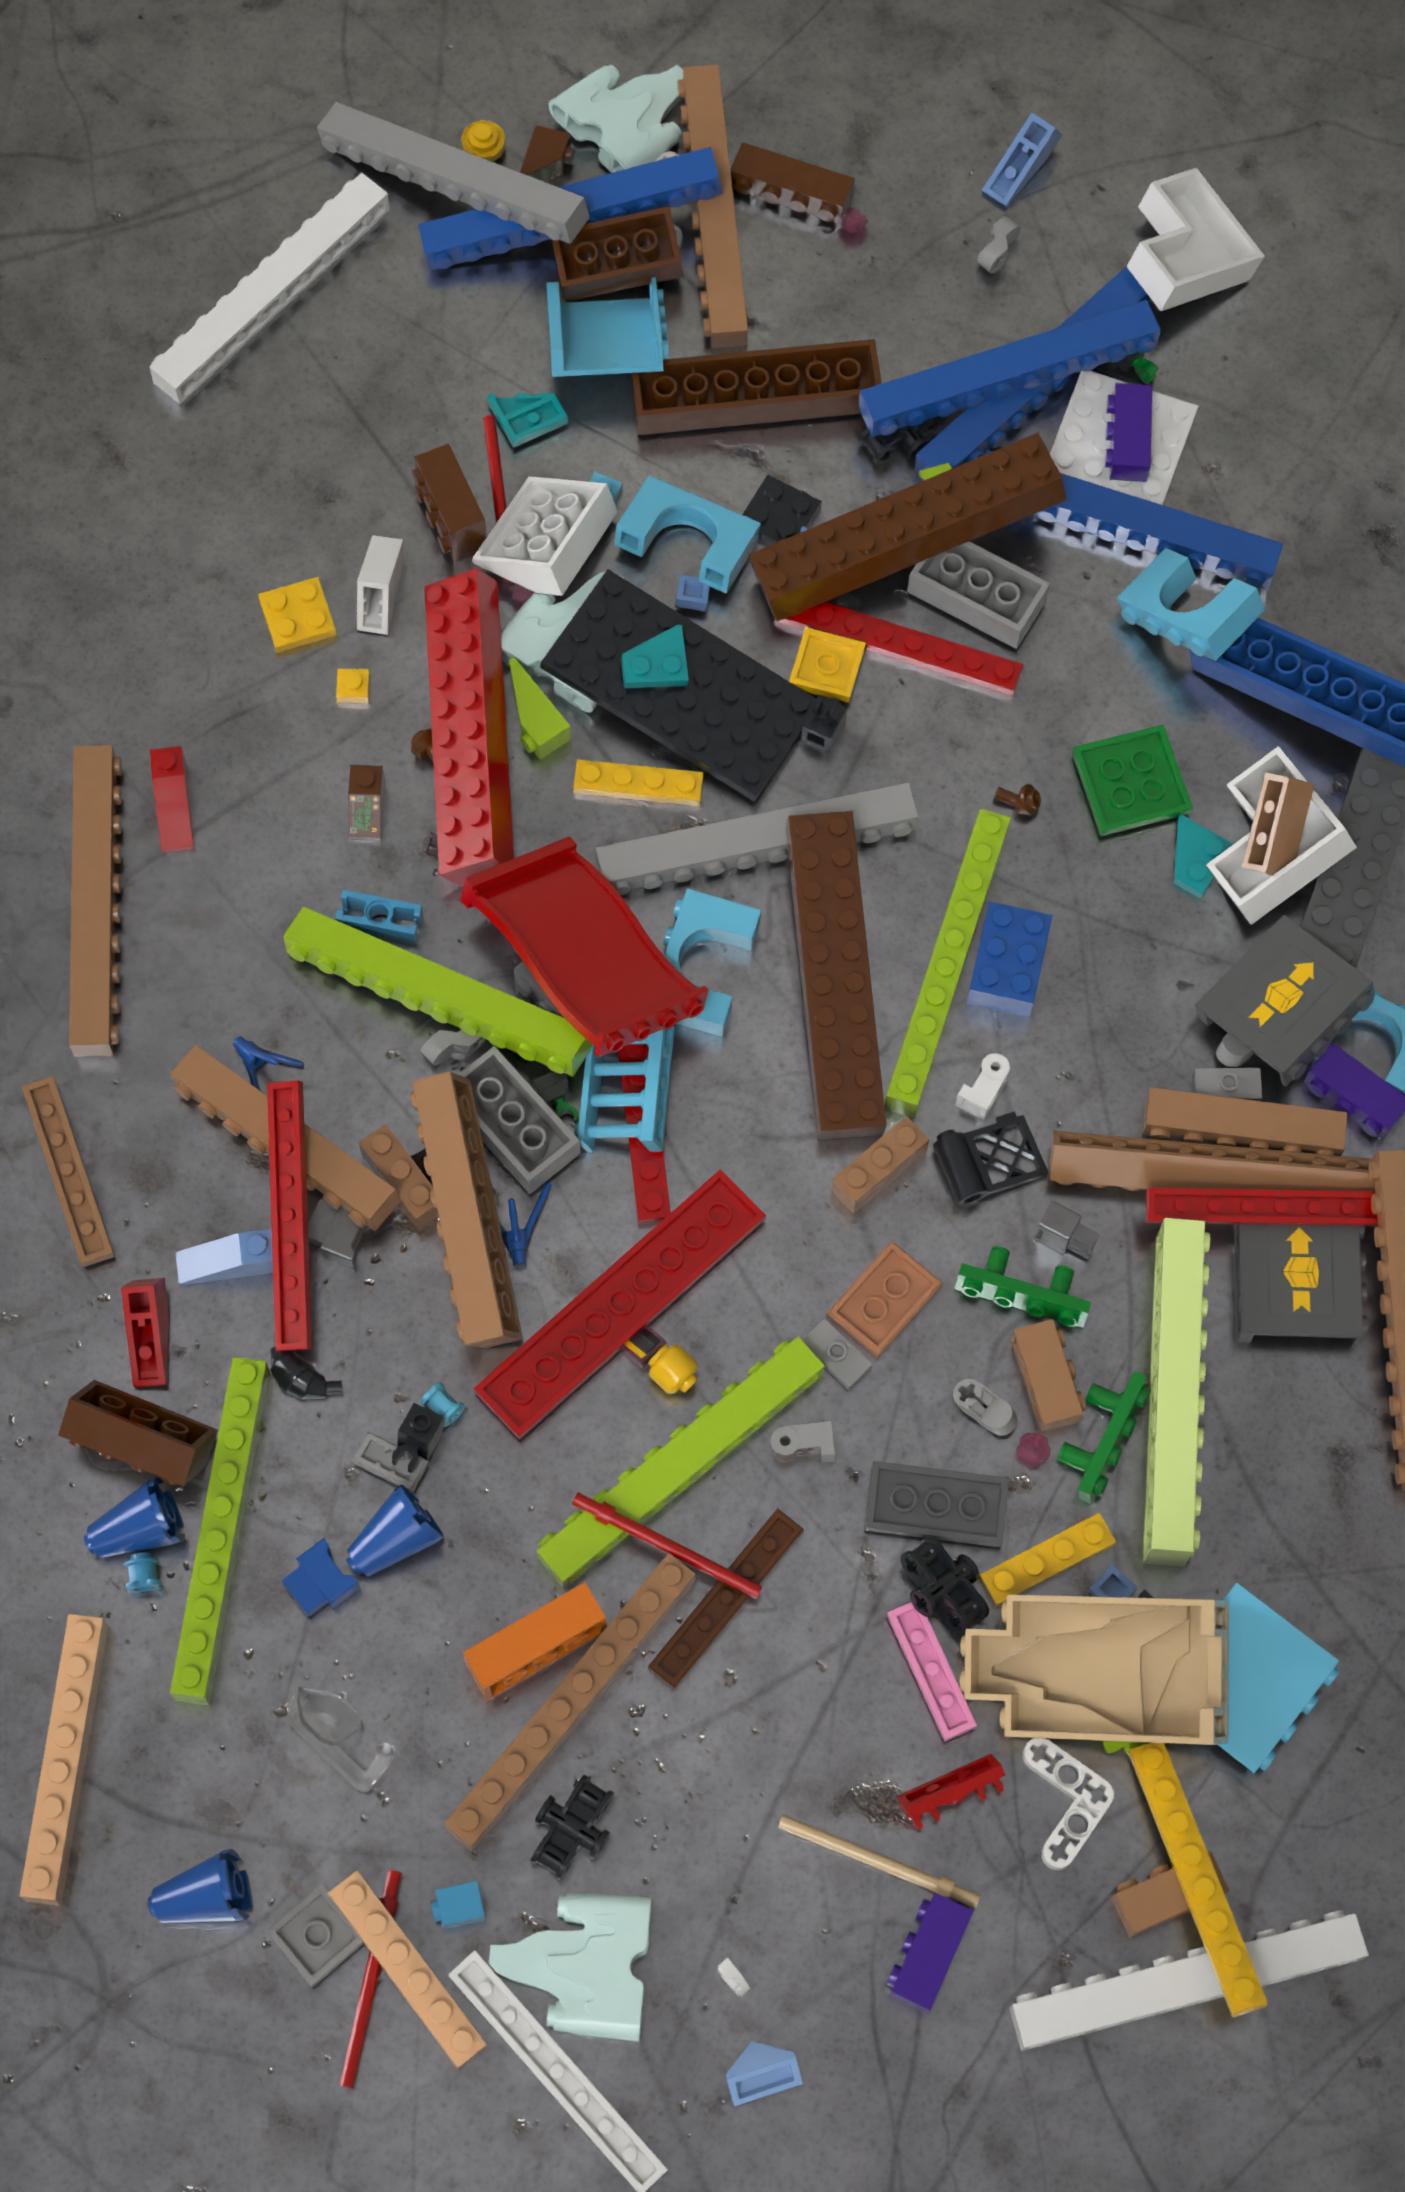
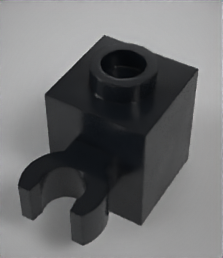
M818 695L802 725L801 740L830 753L846 722L847 708L834 698L826 699Z
M413 1403L398 1429L397 1445L399 1447L392 1454V1464L396 1465L401 1457H408L411 1459L408 1464V1472L412 1473L417 1468L418 1456L429 1460L443 1435L444 1417Z

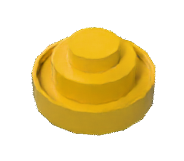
M481 120L473 122L462 133L461 143L462 149L465 152L494 162L505 151L504 132L497 124L491 121Z

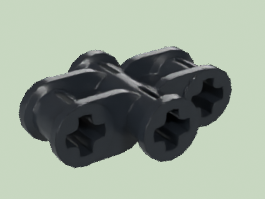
M937 416L925 420L917 426L909 425L902 427L889 435L880 434L871 437L868 428H866L859 436L858 443L861 446H866L874 456L873 460L877 465L886 463L904 449L908 451V458L913 461L916 460L917 453L931 441L929 438L924 437L940 428L946 421L947 416Z
M933 1536L924 1537L917 1548L913 1551H906L901 1555L900 1562L903 1569L918 1586L911 1591L910 1600L920 1614L929 1617L937 1611L949 1629L960 1636L964 1635L966 1629H969V1626L975 1621L988 1617V1604L972 1585V1583L979 1579V1570L970 1557L961 1554L953 1561L942 1544Z
M584 1774L573 1789L564 1807L556 1803V1798L550 1795L534 1820V1823L538 1825L543 1823L550 1829L538 1845L530 1862L534 1865L537 1863L541 1864L555 1873L556 1879L561 1881L581 1848L589 1852V1857L595 1860L611 1834L608 1830H599L595 1825L610 1804L614 1792L611 1790L604 1791L591 1783L589 1777Z

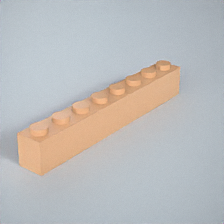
M68 1614L20 1890V1897L26 1902L62 1906L109 1629L108 1624L103 1618Z

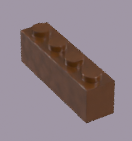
M744 142L741 143L730 169L732 189L738 193L750 194L762 198L766 202L778 203L790 207L797 212H806L829 222L834 221L842 224L854 195L855 178Z

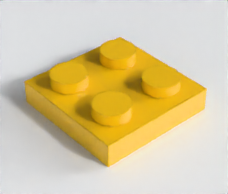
M318 577L258 594L276 653L337 636Z
M805 627L789 683L794 684L805 692L849 703L866 643Z

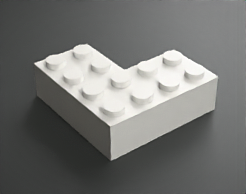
M1194 168L1151 182L1138 208L1155 228L1159 236L1141 241L1131 257L1127 268L1158 309L1163 311L1251 280L1265 255L1200 171Z
M1279 746L1226 784L1252 821L1254 820L1265 772L1306 781ZM1313 789L1297 857L1277 873L1271 875L1242 868L1250 833L1206 865L1224 891L1252 925L1356 849L1357 846L1344 826Z

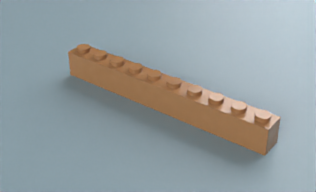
M719 64L683 67V79L677 80L678 97L684 98L685 105L680 106L681 124H687L688 130L683 132L684 150L693 152L708 147L712 148L723 193L708 200L700 199L690 202L696 204V211H691L692 228L698 229L699 237L694 238L695 256H701L702 264H697L698 283H704L705 291H700L701 310H707L708 318H703L704 337H710L711 348L746 346L748 326Z
M112 745L74 746L69 1046L74 1057L114 1056V1044H119L118 1024H114V1014L119 1013L120 1002L119 995L114 994V983L120 982L119 964H114L115 953H120L119 933L115 934V923H120L121 915L119 903L115 904V893L121 892L120 874H115V865L121 863L120 844H116V834H121V817L116 815V805H121L122 794L120 785L116 786V776L122 775V762L120 756L116 757Z
M1053 1130L1049 1178L1050 1181H1056L1063 1185L1084 1183L1096 1188L1117 1186L1129 1191L1147 1188L1375 1191V1181L1370 1180L1368 1172L1369 1161L1373 1159L1055 1130Z
M1405 1150L1379 1151L1373 1155V1160L1369 1161L1368 1172L1370 1180L1375 1181L1376 1194H1372L1371 1207L1373 1214L1378 1216V1227H1375L1374 1241L1376 1247H1380L1381 1261L1377 1263V1275L1379 1281H1383L1384 1294L1380 1296V1309L1383 1315L1386 1314L1387 1328L1383 1329V1343L1385 1348H1389L1390 1362L1386 1363V1377L1388 1382H1392L1393 1395L1389 1396V1411L1391 1416H1395L1396 1429L1392 1430L1393 1449L1398 1450L1399 1464H1395V1480L1397 1484H1401V1491L1405 1492Z
M670 1553L665 1556L444 1823L446 1831L470 1851L474 1852L695 1584L696 1574Z

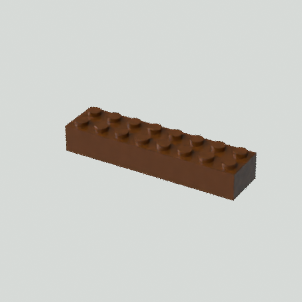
M875 339L663 359V371L631 373L638 435L861 414L858 407L860 390L882 384Z

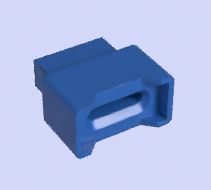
M325 1538L296 1558L300 1567L281 1580L308 1618L327 1603L332 1609L336 1608L361 1589L355 1577L344 1575L330 1558L331 1549Z

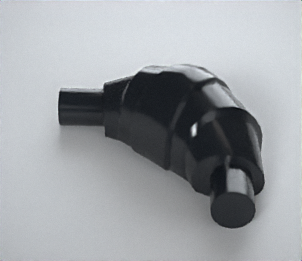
M274 1332V1347L270 1349V1371L283 1392L303 1401L307 1399H326L327 1395L343 1394L342 1380L326 1381L324 1375L315 1370L314 1366L295 1351H275Z

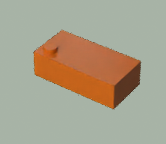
M586 1582L464 1651L463 1655L466 1666L485 1700L488 1701L599 1637L607 1627L606 1616Z

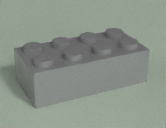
M969 541L917 563L910 573L907 592L1017 649L1046 603L1050 583Z
M495 1046L458 1074L471 1081L483 1143L529 1194L580 1154V1140Z

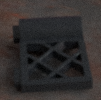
M1014 1111L996 1117L997 1123L966 1133L955 1132L954 1129L940 1133L936 1137L937 1141L933 1144V1148L959 1206L970 1205L987 1195L1047 1177L1049 1172L1024 1115L1016 1116ZM1019 1127L1023 1137L1020 1146L1002 1138L1007 1129ZM984 1137L995 1142L991 1155L978 1150L974 1140ZM999 1145L1017 1153L1012 1165L994 1157ZM1020 1155L1033 1160L1037 1170L1027 1173L1016 1168L1015 1166ZM990 1164L1008 1172L1004 1181L992 1184L987 1172ZM1012 1174L1017 1176L1014 1178H1010Z

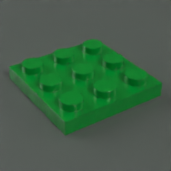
M1164 724L1073 747L1072 755L1100 836L1179 817L1180 814L1187 815L1192 813L1193 806Z

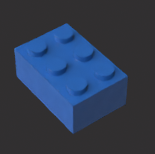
M989 901L966 1004L1030 1018L1053 915Z

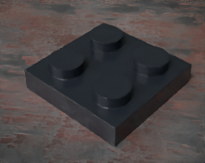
M767 474L742 515L760 522L758 538L772 545L800 533V529L803 526L808 529L819 512L822 501Z

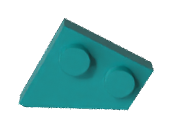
M515 393V397L497 398L496 394L486 395L488 405L513 448L568 424V416L554 393H539L537 395Z
M676 625L622 654L621 665L624 688L687 686L689 678L682 625Z
M1180 814L1176 825L1177 840L1175 845L1173 883L1201 899L1215 878L1206 864L1231 847L1233 843Z

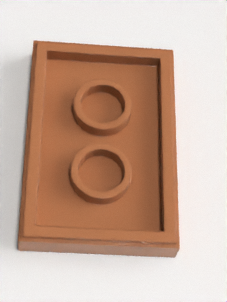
M891 1241L832 1306L826 1316L878 1359L942 1287L943 1282Z

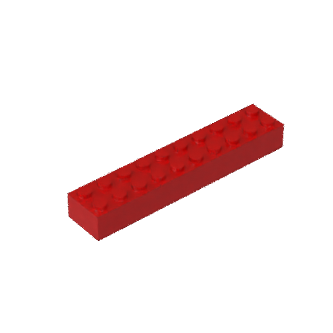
M478 568L424 586L439 875L460 887L464 886L466 877L514 859L498 582Z

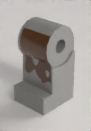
M831 1421L783 1426L776 1429L771 1436L772 1455L781 1462H789L797 1456L820 1454L821 1463L835 1462Z

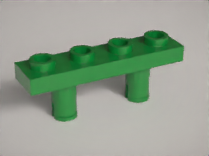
M993 1246L991 1248L985 1270L964 1263L961 1264L954 1289L961 1291L964 1295L992 1300L1002 1307L1012 1306L1025 1310L1028 1314L1035 1317L1045 1316L1055 1319L1068 1327H1084L1091 1302L1069 1295L1074 1276L1073 1269L1063 1265L1056 1266L1050 1288L1047 1289L1004 1276L1010 1252L1000 1246Z
M1134 1371L1125 1391L1121 1394L1095 1383L1091 1385L1086 1396V1402L1111 1412V1421L1096 1451L1090 1453L1068 1442H1064L1057 1458L1059 1462L1084 1472V1477L1078 1487L1079 1500L1092 1505L1096 1495L1099 1497L1103 1495L1109 1480L1105 1476L1110 1466L1116 1467L1121 1458L1123 1448L1120 1445L1124 1436L1129 1438L1136 1426L1137 1419L1134 1418L1138 1407L1144 1408L1149 1399L1151 1389H1148L1146 1375Z

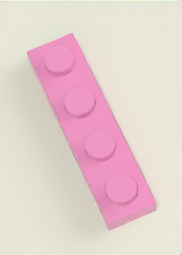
M911 1602L887 1612L888 1620L944 1742L975 1729L977 1724L966 1700H964L962 1691L928 1618L920 1614Z

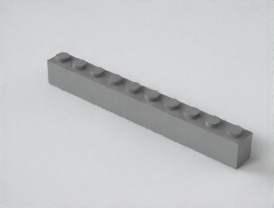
M336 102L317 126L323 147L331 153L337 152L349 157L354 162L365 163L380 172L385 171L403 181H411L421 185L428 191L439 192L451 200H459L477 210H485L495 214L502 220H510L521 224L528 230L544 233L553 240H561L571 244L590 218L585 199L582 196Z
M909 783L596 847V861L599 872L612 884L620 895H624L630 892L631 889L641 887L653 889L659 887L664 882L674 880L676 882H686L694 876L703 874L715 876L731 868L748 869L760 862H781L789 857L786 823L790 815L853 811L856 842L863 841L864 843H873L881 837L889 835L901 837L910 834L913 830H916L918 815Z

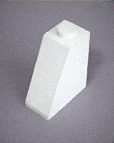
M372 535L357 580L358 631L388 635L403 566L402 539Z

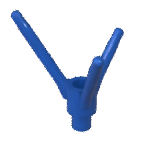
M242 1036L237 1037L233 1042V1046L239 1051V1056L245 1060L244 1064L248 1071L251 1085L259 1091L260 1088L255 1069L261 1066L264 1061L274 1065H278L281 1062L300 1068L304 1066L302 1061L260 1048L253 1041H247Z
M546 1182L524 1229H519L515 1200L513 1198L508 1200L511 1230L506 1231L501 1224L500 1229L502 1239L507 1244L508 1252H512L513 1264L526 1263L525 1250L528 1249L527 1241L530 1239L531 1231L551 1189L552 1184L550 1182Z

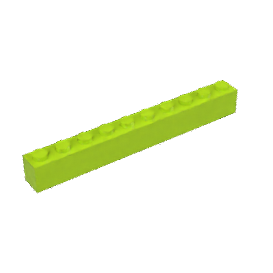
M981 808L979 810L886 1094L884 1104L886 1110L912 1118L916 1117L1002 852L1011 817Z
M304 906L283 935L287 953L293 959L316 965L324 973L339 975L354 986L362 985L369 988L382 998H392L399 1001L412 1011L420 1010L427 1013L440 1023H450L457 1026L470 1036L477 1035L487 1039L498 1048H508L517 1052L528 1061L535 1060L545 1064L556 1073H565L574 1077L592 1047V1043L561 1016Z
M799 1336L791 1342L786 1339L774 1349V1356L766 1363L763 1360L757 1362L747 1372L748 1378L740 1384L735 1381L722 1392L723 1398L715 1405L710 1402L702 1407L696 1414L698 1419L688 1427L686 1424L679 1426L670 1435V1442L662 1448L659 1445L652 1448L644 1456L645 1462L637 1469L633 1467L628 1468L618 1477L619 1483L610 1491L607 1488L601 1490L593 1497V1500L601 1504L606 1502L616 1507V1512L640 1524L645 1523L822 1377L825 1365ZM578 1510L565 1521L566 1527L559 1533L551 1532L538 1543L540 1548L537 1550V1558L560 1586L565 1589L630 1534L609 1523L606 1526L594 1520L596 1516L586 1511L582 1513L581 1510Z
M232 1357L170 1694L175 1701L210 1705L270 1377V1370L266 1361Z

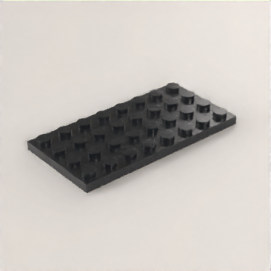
M609 569L606 570L540 664V668L752 801H755L801 734L802 725L816 701L815 697L789 683L783 677ZM676 625H682L689 678L687 686L624 688L621 665L622 654Z

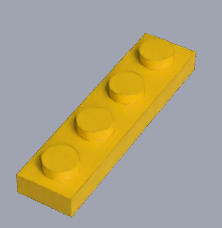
M577 759L573 793L700 806L703 772Z
M1099 1512L980 1574L979 1579L996 1608L1002 1605L1003 1602H1007V1595H1021L1109 1549L1116 1544V1540Z

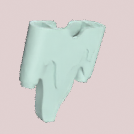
M612 65L602 66L550 100L549 110L553 118L577 141L589 140L599 146L598 160L611 173L651 163L664 152L670 151L679 142V138L682 135L676 123L662 124V122L681 100L678 97L677 80L683 79V69L676 65L660 74L641 75L614 89L620 80L619 72Z
M605 572L597 574L573 595L557 604H553L555 597L552 594L534 592L501 631L502 663L509 666V660L515 657L531 678L539 674L549 676L554 682L553 690L557 696L588 713L595 709L597 703L541 669L540 664Z
M566 1893V1896L559 1895L557 1917L564 1918L565 1922L584 1925L583 1930L540 1931L518 1943L491 1945L489 1964L498 1975L513 1982L548 1992L559 2000L556 2002V2005H548L547 2027H553L554 2031L639 2042L644 1987L643 1983L633 1976L631 1968L636 1959L646 1955L648 1952L652 1897Z

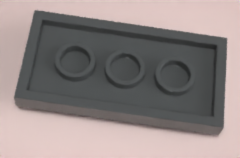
M873 1461L865 1531L921 1538L933 1536L937 1540L1002 1547L1009 1478Z

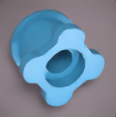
M151 1553L133 1554L130 1556V1560L124 1563V1568L128 1569L129 1583L125 1584L129 1594L162 1589V1583H160V1579H157L156 1565H158L159 1559L151 1558Z

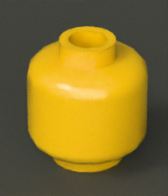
M665 1344L648 1362L651 1366L649 1370L650 1378L668 1394H674L678 1390L685 1394L698 1380L694 1375L698 1369V1362L680 1345L675 1344L669 1347Z

